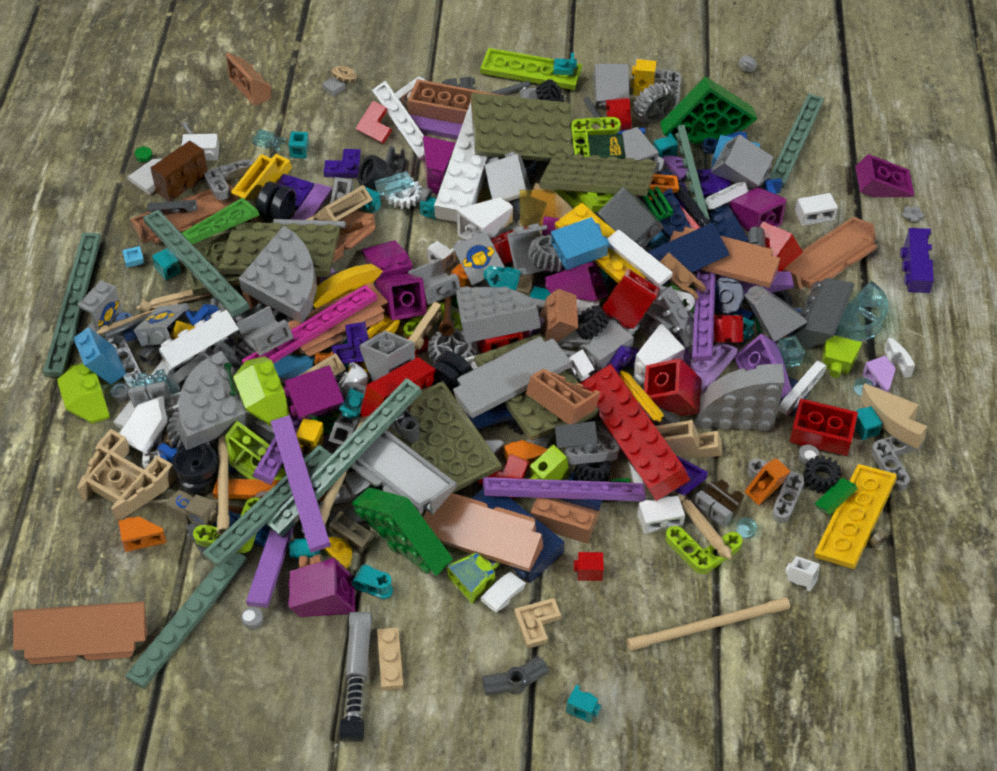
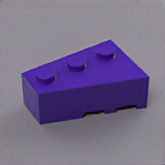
M909 228L904 246L900 248V258H903L902 271H905L904 285H907L908 292L930 293L934 282L933 260H930L928 250H932V244H928V239L931 235L930 228Z

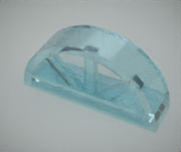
M870 281L845 308L834 335L855 341H864L874 337L881 331L888 313L889 304L884 291L877 284ZM877 306L880 312V317L867 311L863 307ZM857 314L863 315L873 321V323L860 326ZM852 320L853 326H848V324Z

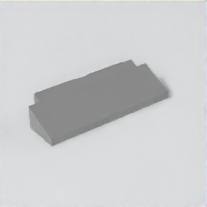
M538 337L460 376L457 379L459 386L453 389L454 394L462 409L470 417L474 418L526 391L530 376L541 369L559 374L572 367V362L553 338L544 342L541 337Z
M387 430L350 466L372 485H381L383 491L409 498L420 514L426 509L433 515L457 487L456 482Z

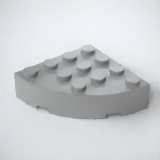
M283 226L239 277L243 292L302 324L310 314L317 291L316 273L310 253L304 242L287 227Z
M465 286L456 290L466 343L541 328L536 304L530 297L521 292L511 290L508 287L470 288Z
M222 351L198 364L188 375L182 386L178 405V426L180 437L186 450L227 434L236 421H239L244 426L258 422V418L247 412L244 408L233 380V376L236 374L233 367L231 375L237 395L234 397L230 396L227 371L224 370V364L229 361Z
M783 364L757 365L756 369L747 371L745 368L739 369L711 383L708 386V390L700 395V411L698 414H695V427L773 431L784 386Z

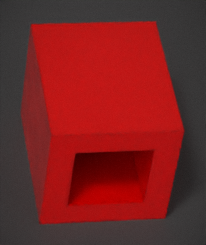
M578 552V560H574L573 571L577 572L578 581H603V552Z

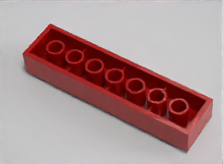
M611 364L580 382L583 385L582 388L594 392V390L600 392L596 406L599 409L598 417L655 501L690 481L682 463Z

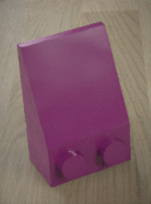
M867 154L855 166L861 193L872 197L914 196L909 169Z
M396 240L361 249L367 264H373L383 271L378 278L406 274L413 269L406 251Z

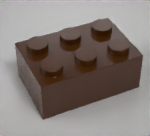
M190 140L150 167L155 191L167 201L174 200L204 179V173L208 171L204 149Z

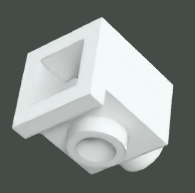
M438 241L431 244L427 249L428 261L433 262L442 259L444 270L456 262V254L453 248L450 250L446 245Z
M583 349L568 357L572 362V367L568 368V370L575 379H579L581 382L590 377L589 372L593 371L594 368Z
M796 556L793 562L788 563L785 574L788 575L787 580L797 585L805 586L807 591H811L818 580L820 564Z

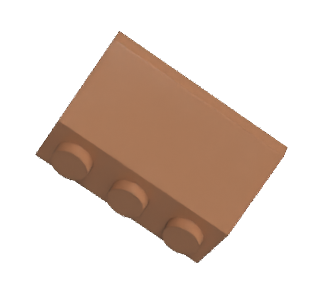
M226 53L229 79L254 106L271 99V85L262 78L261 74L257 73L254 67L245 59Z
M536 498L530 514L553 533L588 544L601 510L597 511L562 501L560 498Z

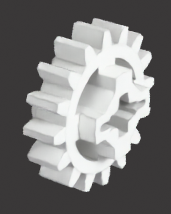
M398 177V181L392 179V184L387 183L385 199L388 200L389 205L394 204V208L400 206L401 209L406 206L410 209V205L415 207L416 202L419 203L422 185H419L418 181L414 182V178L407 180V177H404L401 180Z

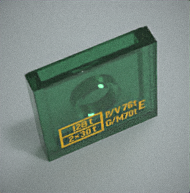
M622 134L588 135L590 156L626 158Z

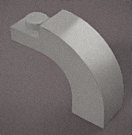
M351 382L350 388L365 394L366 386ZM342 410L337 421L334 423L328 440L342 445L348 439V435L355 431L359 422V418L355 416L352 420L342 415Z

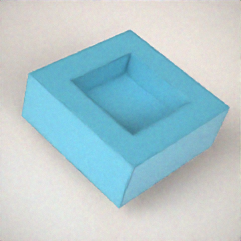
M140 246L122 250L127 268L145 264Z

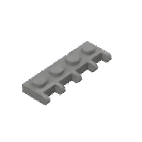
M669 286L657 295L655 302L659 301L665 310L663 312L664 317L668 316L674 325L673 332L679 333L684 342L682 346L688 348L692 355L694 323L672 286Z

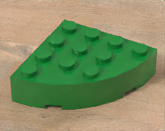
M705 76L660 122V126L664 136L668 137V134L671 133L677 141L676 133H679L678 126L685 125L688 140L692 144H703L706 138H714L719 141L720 135L726 136L738 130L742 131L758 118L751 105Z
M368 487L351 503L356 509L355 514L360 519H365L387 542V546L394 553L399 551L419 567L424 574L430 573L437 576L453 560L409 498Z

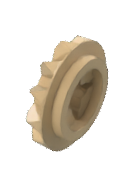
M336 66L332 68L331 74L337 80L350 83L355 82L357 79V74L349 67Z

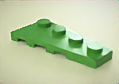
M241 198L182 232V235L191 244H195L259 216V213L254 206L244 198Z

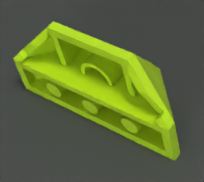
M265 356L245 361L233 376L244 408L250 414L272 426L271 421L289 415L285 392L272 360Z
M83 362L73 365L57 379L66 411L85 419L90 424L110 418L97 374L84 366Z
M236 421L225 435L230 465L248 479L259 480L252 476L270 444L239 421ZM284 464L274 480H281L287 475Z

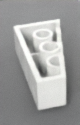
M227 310L215 312L208 321L201 320L194 325V329L190 331L186 329L178 334L177 339L173 341L169 339L161 344L159 353L171 372L193 360L196 354L199 355L210 349V346H216L220 341L225 342L228 339L227 337L233 339L237 336L239 328Z

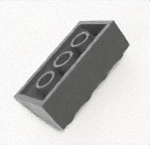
M825 278L820 282L816 281L811 287L810 295L806 298L805 307L800 312L807 323L795 329L792 336L806 349H810L834 337L854 284L831 278Z

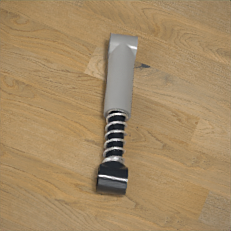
M350 612L349 642L345 675L349 686L347 687L348 693L346 694L348 699L346 701L347 707L345 708L346 715L340 722V742H363L364 719H362L360 709L363 708L361 705L363 701L361 695L364 694L362 691L364 685L362 683L367 680L372 612Z

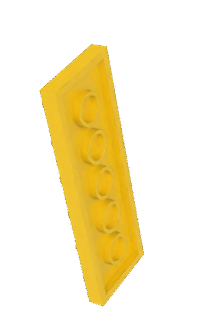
M580 203L555 222V228L559 229L592 217L595 223L600 225L603 237L609 238L615 233L610 226L583 203ZM608 247L607 256L593 260L617 283L627 268L648 280L646 276L610 247Z
M861 464L857 465L850 482L856 484L858 489L835 510L815 551V558L855 570L897 480V474Z

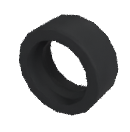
M375 155L368 156L360 166L357 177L358 183L371 190L378 188L386 175V161Z

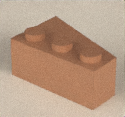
M541 369L531 375L526 394L567 424H575L596 409L600 396L599 391L594 390V392L582 388L583 385L580 383L576 385L565 381V377L546 369Z

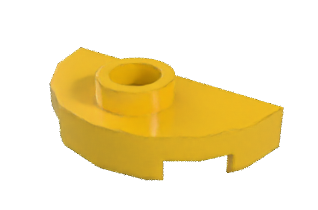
M329 537L331 546L323 550L331 558H335L348 569L353 557L350 545L341 538Z

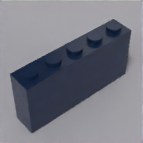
M482 489L471 498L486 503L490 509L500 507L534 518L507 496H484V489ZM534 518L535 532L542 534L543 549L530 572L510 566L521 579H526L529 583L534 581L564 553L565 541L536 518Z

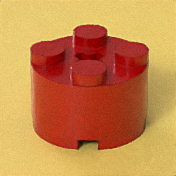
M629 98L607 99V117H616L620 120V131L632 129Z
M714 315L713 342H743V315Z

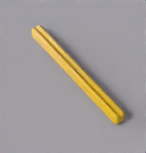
M620 371V378L638 403L653 420L660 422L661 417L664 416L663 412L628 372Z

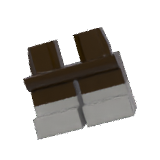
M721 479L717 483L711 481L704 491L701 490L697 493L694 505L707 516L710 515L713 521L725 528L738 514L744 495L739 491L729 494L727 492L729 489L728 483Z

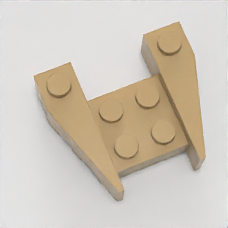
M110 429L97 443L96 452L93 458L90 459L86 474L82 476L77 489L83 501H86L93 492H96L114 503L111 510L116 521H120L165 492L176 479L173 464L159 456H156L145 469L126 460V455L131 451L126 437Z

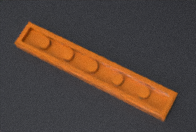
M218 479L213 490L214 498H218ZM228 479V499H250L256 493L270 491L280 480H274L270 485L255 479ZM327 491L323 494V496H322L318 501H323V500H324Z

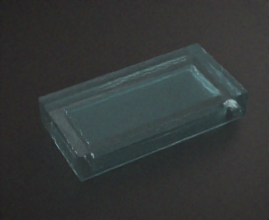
M405 171L375 181V187L381 197L414 187V182L408 172Z

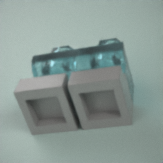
M164 369L157 370L152 375L138 374L137 378L131 379L132 388H129L128 395L134 408L137 404L160 396H164L165 402L170 401L171 385Z

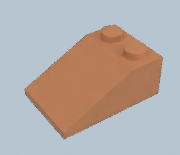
M557 289L547 296L540 317L545 320L540 333L547 341L553 338L557 343L578 329L576 295Z

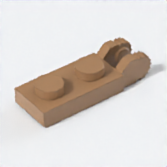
M669 252L660 261L661 264L673 272L669 280L682 292L691 294L697 300L699 296L688 286L693 284L701 292L706 290L705 285L696 279Z

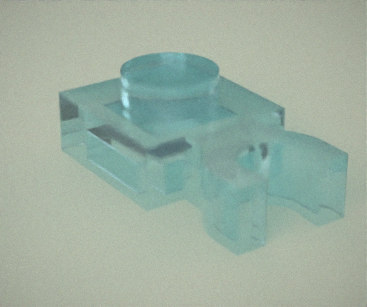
M259 129L253 137L252 143L266 149L271 146L273 149L280 151V144H285V138L275 137V133Z

